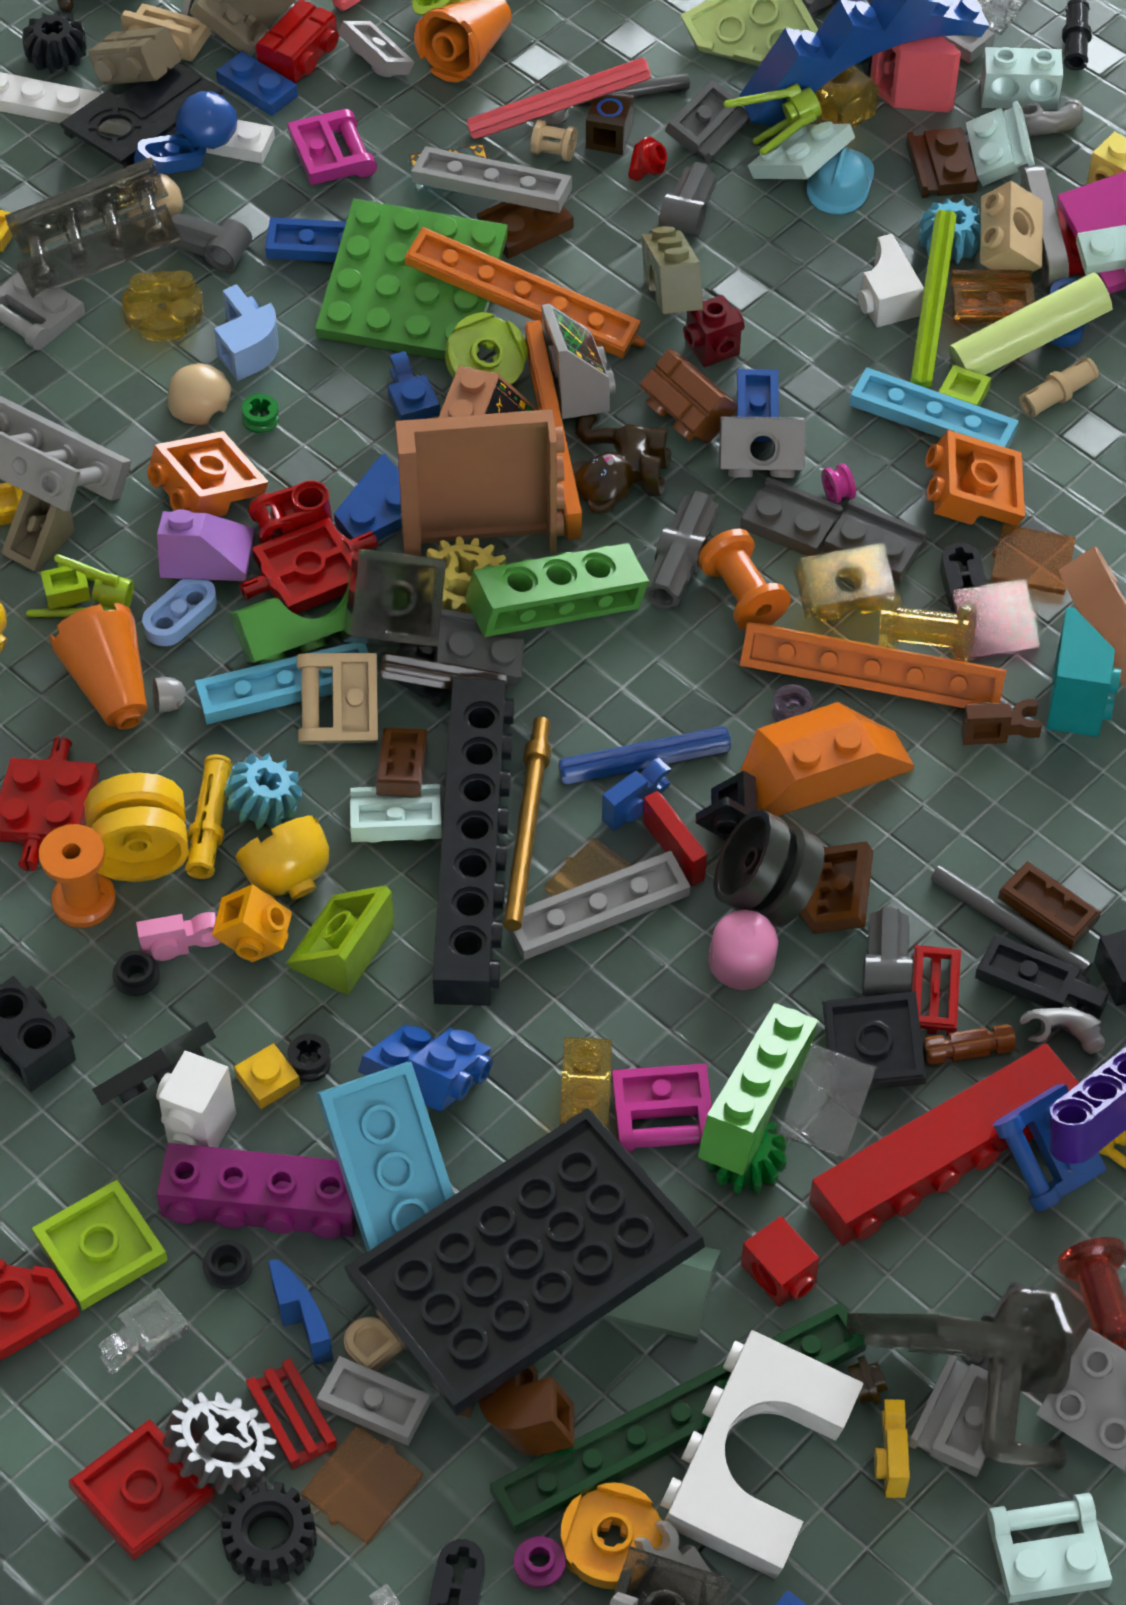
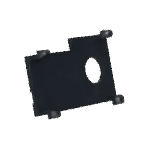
M178 63L172 69H168L167 73L157 81L138 82L120 96H116L108 90L60 122L67 137L70 139L78 137L123 165L124 172L134 177L140 172V168L134 162V155L139 141L164 136L176 127L175 116L187 97L199 91H213L222 95L223 89L213 83H209L202 76ZM115 118L124 119L132 125L128 133L117 137H109L99 131V126L103 122Z

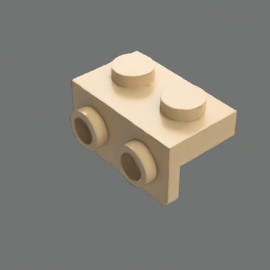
M144 3L141 4L136 13L125 10L120 16L122 31L125 32L134 29L166 27L170 30L181 55L180 58L189 62L194 60L211 35V29L197 18Z

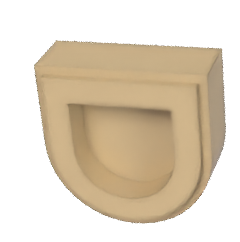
M376 1317L357 1319L350 1324L344 1335V1348L348 1360L376 1372L404 1349L384 1322Z

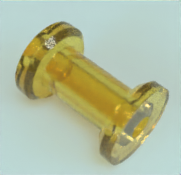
M888 592L881 613L879 646L896 649L900 641L949 648L956 660L969 662L976 630V603L965 602L960 606L958 614L903 607L901 596L898 593Z

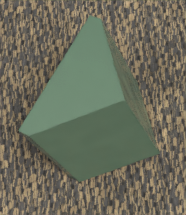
M704 1247L601 1318L698 1342L721 1250Z

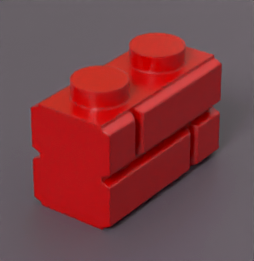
M299 0L257 42V60L296 84L304 74L309 75L314 71L317 61L325 52L330 53L335 49L339 39L336 16L333 12L319 7L317 9L314 4L305 0Z

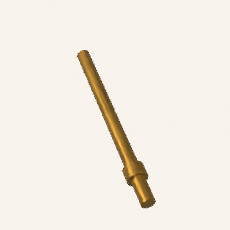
M546 717L534 719L531 741L525 745L523 762L527 768L503 926L510 931H518L522 927L544 769L550 764L552 749L548 740L551 722Z

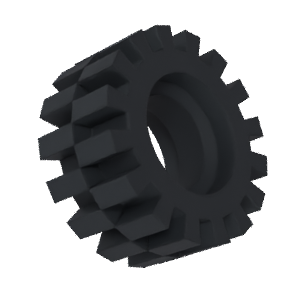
M266 1481L257 1483V1492L251 1494L247 1486L240 1491L241 1500L239 1502L235 1498L230 1500L228 1503L229 1514L223 1512L221 1519L223 1528L221 1530V1537L228 1562L231 1561L232 1568L238 1575L244 1572L246 1581L255 1584L256 1578L259 1577L262 1578L263 1586H272V1578L280 1577L281 1584L290 1581L289 1573L294 1570L299 1576L305 1570L304 1561L311 1562L314 1556L313 1546H317V1534L310 1504L306 1498L300 1499L298 1490L291 1487L289 1492H285L284 1483L280 1482L274 1483L273 1490H267ZM266 1517L279 1518L289 1528V1535L286 1541L280 1547L273 1550L259 1549L249 1540L252 1526L258 1520Z

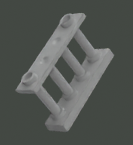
M0 396V479L63 511L70 510L76 488L79 486H83L111 501L121 498L131 460Z

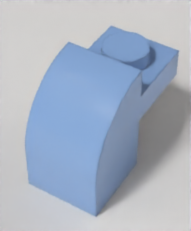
M236 284L223 290L225 314L229 322L214 328L217 355L238 382L263 370L272 363L278 353L279 340L276 313L273 305L269 303L259 308L255 299L252 296L247 297Z

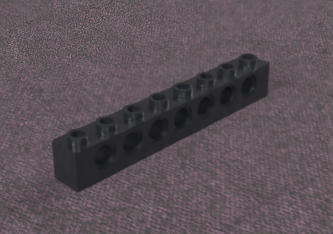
M453 679L433 966L434 1004L490 1006L491 988H500V960H492L493 948L502 949L503 923L502 921L494 920L495 909L504 910L505 883L497 882V871H506L507 845L499 844V834H508L509 808L501 807V797H510V770H503V760H512V734H505V724H514V698H506V680ZM472 837H480V839H470V838H472ZM468 875H479L477 877H467ZM466 913H476L477 915H474V916H466V915H464V914H466ZM467 951L475 952L473 955H463L461 953Z

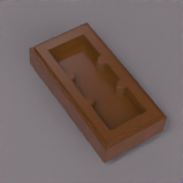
M383 728L376 779V795L421 796L428 743L427 730Z
M1028 861L999 891L998 899L1071 949L1099 921L1101 915L1100 910Z

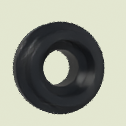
M130 951L122 955L115 964L112 974L116 988L129 996L147 994L156 987L160 978L157 962L142 951ZM136 973L143 974L139 978H130V976Z
M225 1240L214 1244L203 1259V1271L207 1281L220 1289L239 1287L247 1281L252 1272L253 1265L249 1251L243 1245L234 1241ZM225 1263H234L236 1265V1268L231 1271L219 1270Z

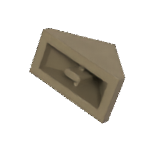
M23 491L0 554L33 571H39L75 532L71 509L63 511Z

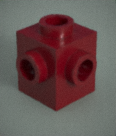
M723 294L703 300V310L687 311L686 326L683 327L684 338L704 368L740 354L741 331L745 327L744 319L739 309L733 308Z

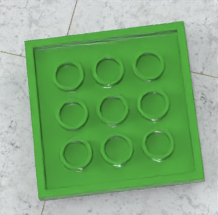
M353 198L315 327L316 337L397 352L405 351L408 354L445 360V343L457 324L469 315L487 312L490 301L405 265V255L421 228L425 227L501 260L508 236V225Z

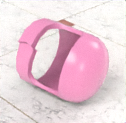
M738 910L724 916L715 926L710 943L708 963L711 973L727 987L738 990L755 989L765 983L773 973L778 950V937L775 927L768 918L756 911Z

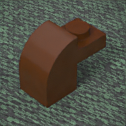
M533 1364L501 1385L494 1393H490L479 1400L480 1409L484 1417L508 1445L519 1453L535 1456L574 1447V1402L553 1377L538 1381V1370Z

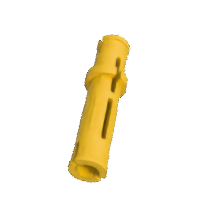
M220 754L209 755L204 760V771L195 821L190 824L187 836L191 844L185 871H187L189 876L196 879H209L214 875L217 848L224 840L225 833L221 827L226 803L224 787L227 779L230 778L229 774L233 763H231L228 757Z

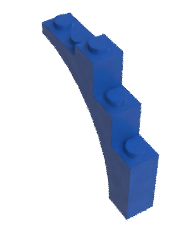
M839 0L816 33L808 30L800 31L785 28L739 97L786 89L796 83L800 86L801 91L810 87L815 93L846 69L879 52L900 44L929 37L952 35L982 37L989 24L981 11V5L976 0H873L870 5L863 1ZM787 98L744 105L752 123L774 126L786 119L782 104L787 102Z

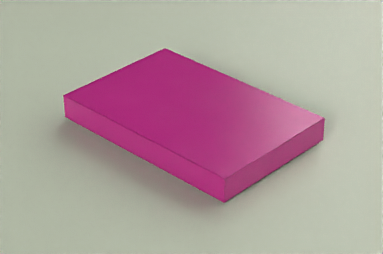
M1126 171L1057 195L1056 203L1075 239L1077 233L1126 225ZM1125 269L1096 273L1105 284L1109 294L1126 289Z

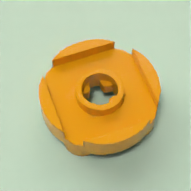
M605 1483L598 1485L597 1490L588 1492L583 1497L581 1493L573 1499L567 1507L561 1523V1546L565 1554L567 1568L577 1574L583 1581L599 1588H637L654 1560L641 1556L635 1547L634 1540L638 1537L647 1538L654 1549L658 1548L662 1542V1535L655 1525L662 1518L659 1517L658 1512L653 1508V1502L639 1489L626 1484ZM611 1525L621 1527L620 1536L626 1538L622 1544L617 1543L614 1547L605 1545L604 1539L598 1537L600 1531L608 1532L611 1529Z

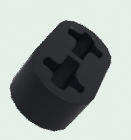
M963 542L952 543L944 549L940 564V573L948 606L955 615L962 618L978 617L984 612L988 599V585L980 554L970 544ZM957 561H961L962 565L966 566V572H960ZM963 588H968L969 596L974 600H967L966 595L962 594Z
M456 1539L442 1548L437 1561L428 1605H450L451 1597L459 1598L458 1605H479L485 1577V1558L481 1548L475 1542L467 1539ZM460 1556L468 1557L469 1565L472 1568L465 1570L462 1584L454 1583V1566L450 1564H457Z

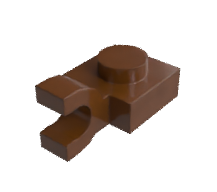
M1037 699L1022 700L1015 705L1012 711L1010 703L981 702L965 705L961 728L963 745L1007 743L1008 735L1039 738L1042 729L1041 720H1027L1024 718L1036 716L1038 709Z

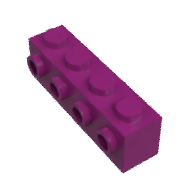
M167 1143L157 1190L161 1217L169 1218L181 1224H190L195 1221L214 1222L229 1229H238L243 1226L262 1227L277 1234H287L291 1231L310 1232L325 1239H335L340 1236L354 1237L356 1217L337 1160Z

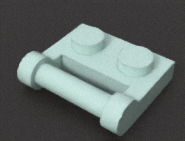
M1091 1493L1073 1495L1072 1501L1007 1511L1005 1506L988 1508L989 1529L1008 1603L1110 1587L1113 1579L1098 1528L1096 1509ZM1075 1521L1079 1530V1534L1013 1544L1011 1537L1012 1531Z

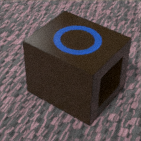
M612 92L592 100L586 118V149L623 155L633 125L634 95Z

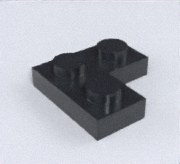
M206 1021L92 1090L101 1105L106 1104L119 1096L124 1104L148 1090L143 1082L153 1076L158 1084L166 1073L172 1074L185 1050L201 1057L205 1056L201 1046L213 1040L216 1036Z

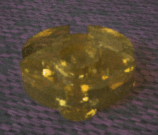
M184 270L176 272L159 271L149 274L144 272L137 273L130 278V286L126 289L122 298L126 324L131 329L133 326L135 329L140 330L141 336L149 340L167 341L180 338L187 334V327L191 326L194 322H196L197 326L203 317L204 307L201 290L194 282L193 276ZM159 303H168L165 309H159L157 305Z

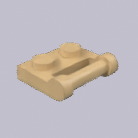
M305 653L297 655V669L301 670L302 728L298 729V743L305 745L322 743H377V653ZM332 669L333 727L320 728L319 670Z

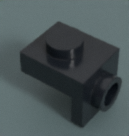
M743 770L711 788V805L695 814L696 824L724 840L729 838L739 822L749 813L757 810L756 777Z

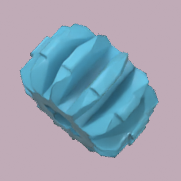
M946 198L943 205L932 202L929 211H924L920 219V246L926 248L929 257L935 213L941 209L953 211L957 217L950 259L957 265L962 257L973 260L976 252L980 251L981 214L978 212L977 205L967 207L965 206L964 199L958 203H952Z
M251 753L245 758L244 762L238 761L232 767L229 774L230 778L227 779L224 795L229 798L227 802L228 811L240 812V823L248 819L254 821L257 830L263 827L265 822L274 828L280 825L283 820L289 821L294 816L297 809L296 804L299 803L302 797V787L297 784L299 781L298 772L286 771V760L280 763L273 762L270 753L263 756L262 760Z

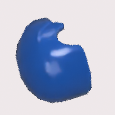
M199 91L187 97L175 116L177 134H184L190 140L193 147L200 146L215 149L226 145L237 129L238 119L236 111L224 97L213 91Z

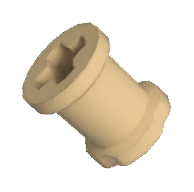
M537 120L531 136V153L539 155L541 152L562 156L563 161H571L577 144V128L569 126L567 129L546 125L544 120ZM548 139L560 140V142L548 141Z

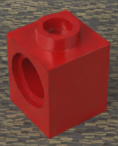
M780 1216L743 1243L741 1266L773 1302L780 1307L792 1297L794 1300L803 1298L814 1288L817 1283L820 1257L787 1221Z

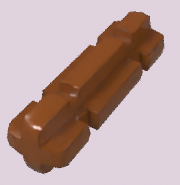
M1008 1024L992 1026V1031L988 1032L987 1028L949 1033V1038L944 1039L943 1035L930 1036L924 1039L923 1053L926 1062L931 1065L947 1062V1057H951L952 1061L988 1056L991 1050H994L996 1054L1007 1053L1015 1050L1016 1037L1012 1026Z

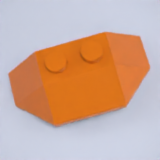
M836 702L758 728L740 772L744 770L756 777L757 810L763 809L775 816H780L914 770V764L895 731Z

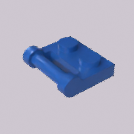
M1056 1084L993 1123L1000 1139L1005 1138L1031 1192L1028 1199L1035 1212L1044 1211L1055 1206L1062 1197L1107 1170L1099 1152L1089 1160L1077 1164L1058 1161L1050 1152V1107L1069 1092L1066 1084ZM1025 1125H1028L1054 1179L1049 1183L1022 1131Z

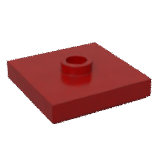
M151 1419L147 1420L68 1481L71 1491L133 1561L215 1498L214 1489L208 1483L203 1489L197 1487L198 1477L194 1474L184 1478L179 1475L184 1465L181 1462L170 1463L167 1458L172 1448L163 1446L165 1435Z

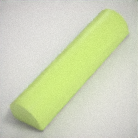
M1092 272L949 346L951 359L959 367L986 375L1113 310L1110 295L1101 278L1095 272Z

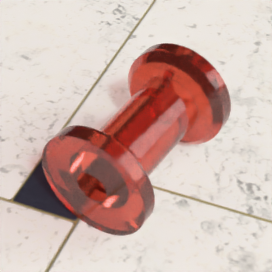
M1100 1237L1077 1243L1066 1249L1058 1257L1057 1264L1060 1273L1068 1279L1079 1281L1092 1324L1090 1329L1126 1351V1298L1117 1272L1126 1260L1124 1242L1117 1238Z

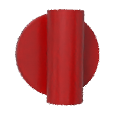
M648 136L634 145L628 172L630 179L639 181L643 178V175L648 173L656 176L664 172L667 152L663 144Z

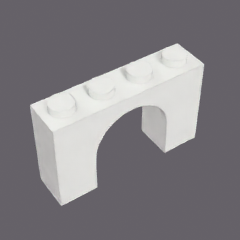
M751 1330L745 1344L738 1341L734 1342L723 1366V1369L731 1372V1375L724 1389L714 1386L702 1414L711 1419L703 1435L696 1431L693 1432L681 1458L690 1463L682 1481L675 1477L672 1478L660 1506L669 1510L664 1521L671 1523L678 1533L776 1579L784 1568L804 1521L752 1497L735 1482L726 1463L725 1442L727 1434L738 1422L757 1414H776L789 1418L836 1441L846 1425L863 1382Z

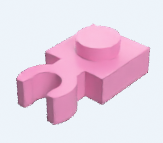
M215 912L201 913L191 920L183 921L182 914L136 922L141 951L148 954L154 960L167 961L179 955L189 954L188 946L211 947L220 944V941L212 936L216 921Z

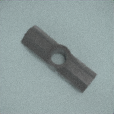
M694 491L693 494L684 495L671 527L665 526L660 535L655 563L649 574V582L643 596L651 601L654 607L668 610L672 606H678L692 573L697 574L700 570L698 556L702 548L707 544L708 535L718 515L719 504L714 502L709 494Z

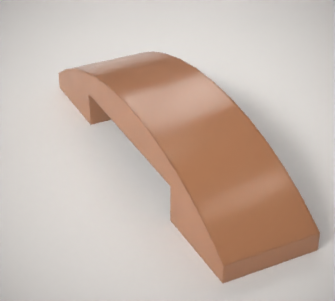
M1094 546L1059 569V572L1078 612L1115 649L1113 667L1121 668L1120 681L1126 688V600L1116 585L1118 583L1116 577L1098 547Z

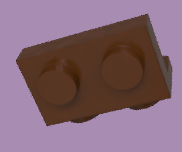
M867 841L824 847L823 869L817 887L809 902L798 916L805 920L814 934L865 927L873 860L872 848Z

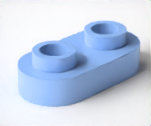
M182 579L147 608L142 617L144 634L147 640L157 646H171L181 641L216 609L217 598L213 583L210 580ZM200 602L197 605H191V603Z

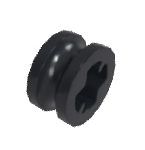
M309 1033L293 1039L288 1047V1062L299 1075L300 1080L313 1082L325 1077L331 1066L330 1049L325 1039L317 1034ZM308 1052L309 1056H311L312 1052H316L318 1061L311 1064L310 1059H308L307 1064L301 1062V1055Z

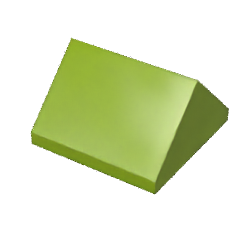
M384 885L332 895L286 964L292 970L349 995L395 927L392 891Z

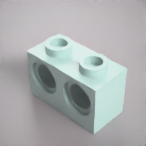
M985 47L980 79L981 108L1009 109L1013 107V102L1018 101L1021 108L1029 102H1037L1043 110H1057L1063 80L1062 49Z

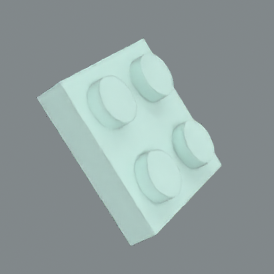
M831 121L820 124H807L766 155L760 154L748 167L753 179H808L855 138L850 124H832Z

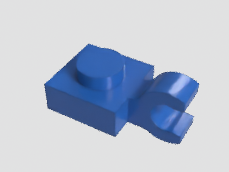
M405 351L389 355L393 368L390 369V374L394 384L387 385L388 397L399 421L427 419L440 415V404L426 374L414 378L411 364Z

